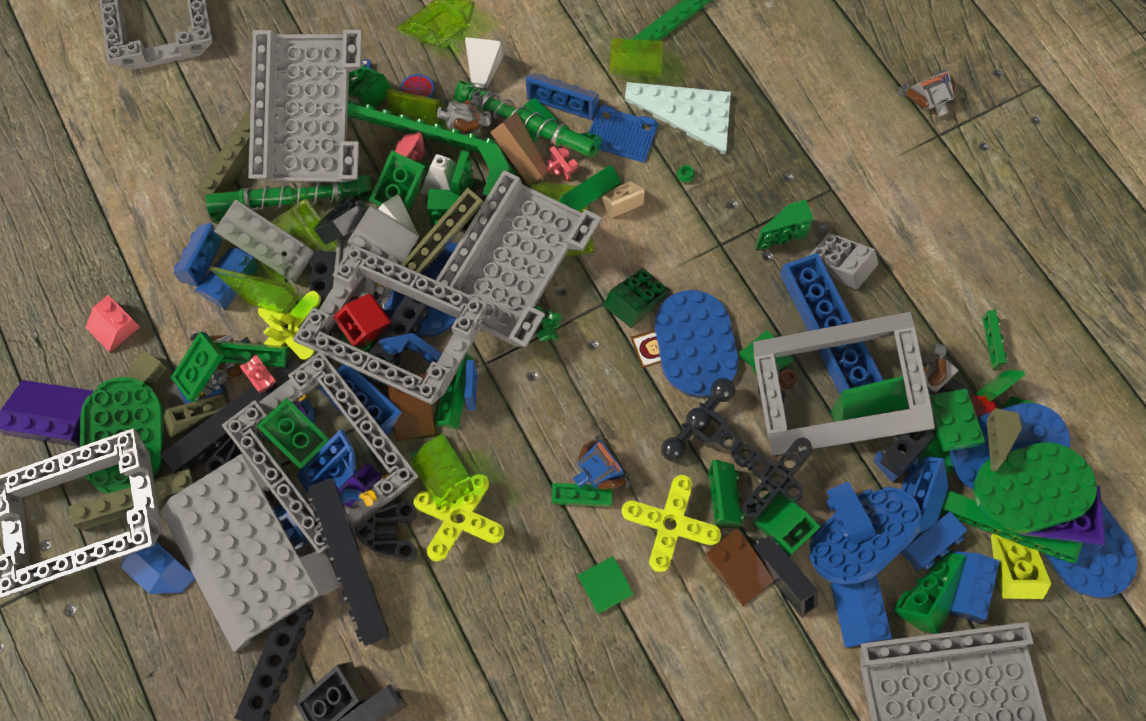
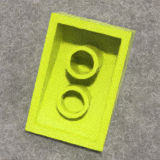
M992 534L993 558L1000 560L996 580L1002 598L1044 599L1051 586V581L1039 552Z

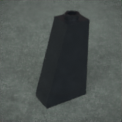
M770 535L766 538H760L753 546L755 553L773 578L774 583L802 618L817 607L818 589Z
M389 684L339 721H386L406 708L407 705L398 689Z

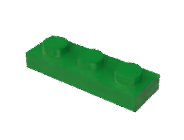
M988 310L982 317L992 370H1000L1007 362V353L1003 349L1004 338L1000 334V319L996 314V310Z
M552 483L551 504L611 507L612 489H594L591 484H585L579 488L577 484Z

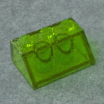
M612 38L609 73L661 77L663 41Z
M387 89V110L393 112V115L399 117V114L410 117L415 122L416 119L426 121L431 126L434 124L443 126L444 119L438 118L437 112L439 107L446 109L447 107L440 100Z
M444 434L426 442L411 461L437 509L474 490L471 478Z

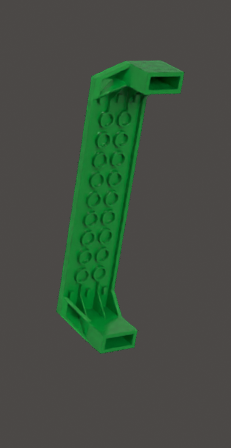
M348 100L347 117L408 134L420 132L422 133V138L482 154L490 169L483 191L485 197L489 195L503 170L515 175L508 156L499 147V144L492 139L486 138L483 141L474 134L468 133V136H465L456 129L448 131L444 129V126L438 124L431 126L426 121L416 119L415 122L410 117L399 114L398 117L388 110L382 109L381 112L373 106L365 105L363 107L358 102Z

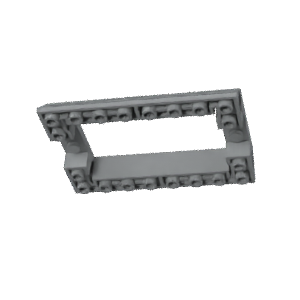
M99 0L107 62L109 64L135 70L198 57L213 42L206 0H187L193 31L175 33L176 42L145 48L141 40L128 43L123 0Z
M351 244L333 274L336 281L335 285L320 309H311L293 341L313 351H321L326 357L432 405L444 395L481 329L487 303ZM363 277L457 318L451 327L453 336L438 362L432 361L427 370L428 374L424 380L413 373L329 336L336 323L333 316L345 304H348Z
M911 312L753 342L764 417L773 456L785 454L794 441L801 437L807 438L811 442L812 449L935 429ZM895 334L896 347L910 409L791 430L787 429L788 422L784 411L778 378L779 371L775 357L883 338ZM799 447V451L806 450V447Z
M321 351L288 375L290 379L260 402L254 400L222 424L223 428L319 554L327 550L329 545L328 542H323L320 533L323 530L321 522H316L313 513L316 510L256 432L259 430L257 425L284 399L288 398L294 403L318 384H321L391 474L386 479L382 478L373 485L374 488L372 490L377 498V501H373V505L366 506L364 499L346 509L353 531L372 513L382 509L404 492L418 478V475Z
M135 429L127 430L0 476V521H2L5 554L0 556V598L154 546L162 530L150 454ZM119 464L120 473L130 477L134 509L126 513L128 524L131 526V532L31 566L23 497Z

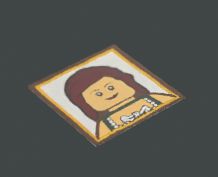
M655 330L630 337L641 368L661 363Z

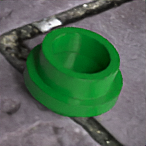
M683 165L678 169L677 177L682 182H691L695 177V171L690 165Z

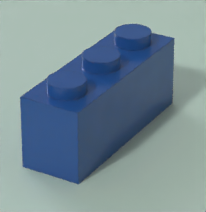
M849 481L826 491L829 499L826 500L831 511H836L833 515L838 525H843L840 528L845 539L850 538L854 545L876 535L873 525Z
M950 511L901 551V553L916 571L922 568L927 570L935 563L933 559L937 555L940 558L950 551L949 545L952 543L957 545L964 539L962 534L967 529Z

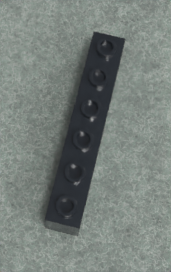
M314 251V256L310 259L312 273L308 276L309 292L315 291L321 296L320 304H323L333 288L336 252ZM325 287L324 290L318 291V289Z
M405 295L390 319L392 323L382 332L369 354L398 366L401 361V355L404 351L408 350L406 345L401 353L389 354L382 349L383 346L379 344V341L385 338L400 336L397 334L400 330H405V333L402 335L410 333L417 335L422 321L426 320L430 314L431 306L424 303H416L417 300ZM409 315H415L414 318L407 319ZM359 372L369 382L381 388L384 385L383 382Z
M954 378L948 384L945 383L938 391L944 393L967 389L969 397L973 393ZM936 429L896 435L893 439L894 444L892 446L887 445L882 451L881 455H883L880 464L900 478L937 436Z
M311 603L305 604L273 625L234 719L240 721H270L272 716L270 711L273 704H276L280 697L281 691L279 689L282 682L285 683L288 678V667L295 660L298 652L296 650L298 643L304 639L306 634L305 626L307 621H311L313 617L314 606ZM293 616H298L297 624L290 626V619ZM289 636V643L286 646H282L281 640L283 637ZM280 656L281 663L277 667H274V658ZM271 676L273 682L270 687L265 688L264 681L267 677ZM262 697L264 704L261 708L257 709L255 706L256 700Z

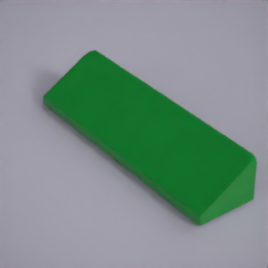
M610 164L563 194L559 202L576 211H580L620 185L621 180Z
M213 340L224 354L221 362L245 364L257 355L264 366L283 368L287 366L289 346Z
M468 354L464 357L444 395L440 397L434 424L436 426L458 429L465 399L467 360H473V357Z

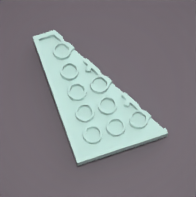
M627 82L626 102L636 105L641 110L645 109L652 113L655 118L669 123L675 129L677 127L687 132L686 135L703 142L708 147L712 146L721 151V154H726L731 92Z

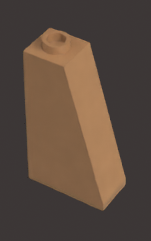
M515 112L490 133L529 186L534 182L538 184L545 179L544 175L548 172V169L519 115Z

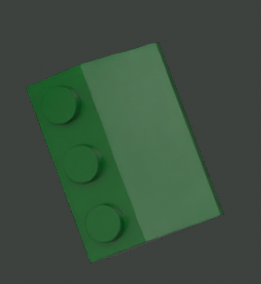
M712 460L708 474L714 524L719 529L738 528L742 521H744L743 509H740L739 502L742 501L741 490H737L739 472L735 470V466L732 463Z

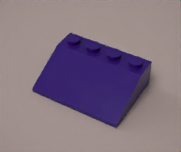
M22 380L0 410V432L6 436L80 447L81 410L86 398L93 391Z
M1097 485L1096 497L1092 506L1077 519L1039 531L1018 534L1105 545L1100 486Z

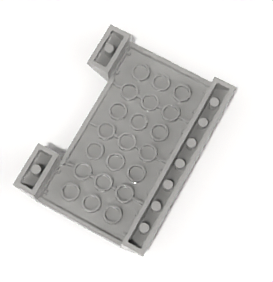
M253 30L249 147L250 179L271 182L336 183L358 180L359 142L347 141L349 73L361 68L362 30H343V34L276 35L271 30Z
M503 170L436 281L486 302L487 308L481 329L511 345L526 348L545 316L544 313L534 308L567 251L569 249L584 250L602 217L586 209L583 213L576 211L523 185L519 177Z
M240 454L169 498L160 511L234 653L252 643L253 637L320 595L326 596L342 586V582L338 583L336 579L335 569L325 551L320 554L316 551L303 557L299 556L263 491H270L269 487L244 454Z
M1028 622L862 643L860 648V670L871 721H1047L1027 647L1034 644Z

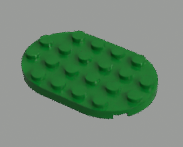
M129 377L113 378L99 384L98 388L90 396L88 395L81 410L80 447L130 429H135L150 454L153 479H155L163 462V457L160 455L163 453V408L158 395L147 384ZM119 464L85 475L86 479L94 487L107 494L131 487L130 477L120 473Z
M1044 442L1009 451L1005 461L996 471H991L990 459L987 460L978 470L973 484V492L979 509L989 521L1009 529V532L1024 534L1072 521L1083 515L1095 500L1097 484L1092 469L1078 453L1057 443Z

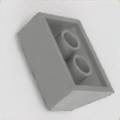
M370 205L350 236L348 243L401 265L420 235Z

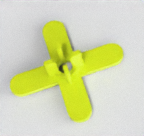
M315 291L308 292L290 314L285 310H281L271 300L263 301L258 308V313L270 326L264 331V334L269 336L264 344L279 346L287 344L301 359L308 361L312 358L316 351L294 342L293 338L311 309L319 306L321 296Z
M482 474L472 476L455 504L426 491L420 492L415 496L414 505L417 510L443 521L427 548V554L431 560L442 561L445 559L462 530L489 543H497L503 539L504 529L499 523L474 513L489 487V481L486 476ZM461 514L464 521L457 523L456 515Z
M678 475L673 479L664 510L637 501H627L622 507V515L626 520L658 530L649 560L650 567L656 572H664L669 568L678 536L709 546L717 544L721 538V532L715 525L684 516L692 489V481L685 475ZM669 518L670 522L675 520L677 523L676 528L673 530L665 527V521Z

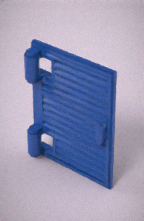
M603 104L598 107L589 132L603 138L599 150L645 163L659 123L654 118L647 116L637 117L616 111L615 107ZM603 112L610 113V119L602 118ZM643 123L651 125L650 131L642 129Z

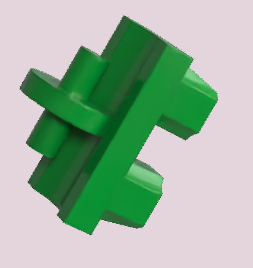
M537 306L535 309L545 314L540 323L544 328L536 332L541 342L550 339L556 341L559 339L555 328L560 327L561 314H554L553 310H549L548 317L546 311Z

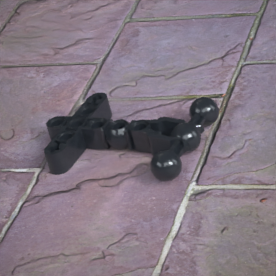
M718 378L711 386V396L705 403L699 402V407L693 408L688 412L686 423H682L683 429L676 437H670L663 442L661 453L668 461H679L686 453L685 444L694 435L706 447L712 448L715 446L724 453L730 454V457L733 458L738 466L748 468V471L752 470L753 474L762 482L743 504V514L746 520L754 522L764 514L778 495H781L791 503H797L802 499L803 487L793 477L810 457L812 444L807 438L801 437L796 439L781 459L774 464L768 458L761 456L752 444L743 443L742 439L738 440L737 436L727 427L726 419L713 411L720 402L731 400L736 389L731 380ZM712 419L721 426V429L709 438L700 431L707 429ZM726 440H733L735 442L730 447L724 445ZM805 446V447H806V451H805V450H802V451L799 453V458H798L796 455H797L798 452H799V447H800V448H803V447ZM746 451L751 455L749 458L743 459L740 457V454ZM788 460H791L796 465L792 468H788L784 465V463ZM761 463L765 464L767 468L764 471H759L756 469V466ZM780 476L783 478V481L781 483H774L772 478ZM791 488H796L799 490V494L791 496L788 491ZM762 491H767L770 493V497L762 499L759 494ZM756 506V513L751 512L749 514L748 508L753 509Z

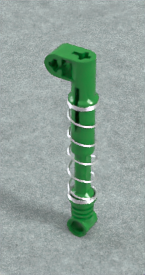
M458 80L453 99L462 103L468 99L470 101L473 99L472 93L480 91L481 95H483V103L479 106H473H476L482 113L490 110L495 112L494 118L498 114L508 118L517 112L526 130L537 134V137L540 135L551 140V144L565 146L587 157L597 156L603 140L601 136L591 132H575L564 123L559 125L552 118L546 119L542 117L539 112L532 113L528 111L525 106L515 108L512 100L501 102L498 94L491 91L484 92L475 88L469 82ZM494 95L498 97L499 101L494 99ZM505 102H511L513 107L508 104H505ZM522 107H523V108H525L526 110H525V111H521V110H519V108H522Z
M369 175L359 176L355 182H333L331 185H323L320 182L322 186H318L319 182H317V186L306 187L301 182L299 188H291V186L283 184L282 187L270 188L267 185L264 189L246 187L241 188L239 191L206 194V205L211 221L219 224L235 199L249 209L259 207L261 210L263 207L277 206L280 208L281 205L293 203L295 206H298L299 201L310 200L314 205L316 199L327 198L330 203L333 202V199L336 202H341L343 199H346V196L348 198L351 196L355 198L356 195L361 200H370L375 188L374 179Z

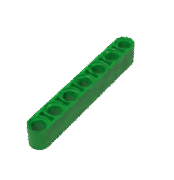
M947 491L940 514L945 516L951 511L960 522L1063 561L1077 563L1083 543L1009 532V529L989 521L979 509L976 500Z

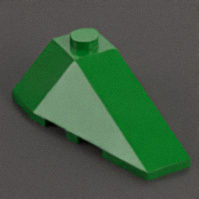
M947 552L930 567V572L924 578L920 577L916 581L917 585L910 591L906 590L901 595L893 609L894 613L920 631L939 634L948 618L965 565L966 556Z

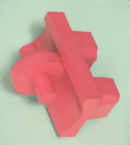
M553 146L550 148L552 153L551 159L547 161L549 165L547 167L548 173H555L556 176L562 174L566 181L572 179V174L578 170V164L574 159L566 163L565 159L569 158V152L565 146L559 149Z
M257 355L249 362L240 366L259 393L267 392L276 383Z

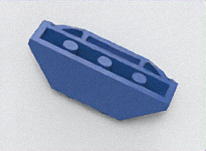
M343 429L339 430L296 474L305 491H309L308 486L333 477L339 489L357 472L356 454Z
M924 457L921 463L905 477L901 489L909 493L919 505L922 514V524L919 533L937 523L948 490L943 458Z
M157 540L154 546L122 556L121 568L149 594L183 593L195 580L193 573Z

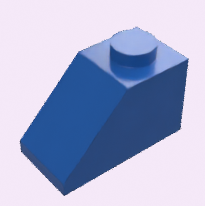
M281 504L273 508L295 549L307 544V538Z

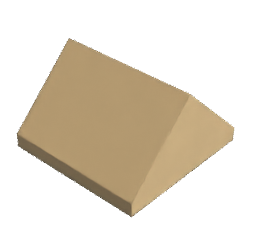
M630 181L610 190L601 196L600 200L610 218H614L643 205L645 191L644 188Z

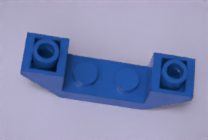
M414 333L385 338L379 341V344L383 346L382 349L389 354L401 353L406 345L409 350L420 353L422 359L429 363H432V361L437 363L442 353Z

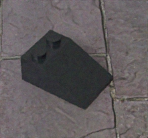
M348 662L336 665L295 702V705L304 721H339L370 699L372 694L353 663Z

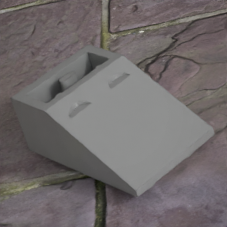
M828 233L810 254L818 253L830 276L841 284L856 290L878 265L875 249L832 233Z

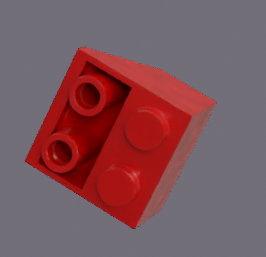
M370 293L345 304L333 316V319L353 347L367 348L392 323Z

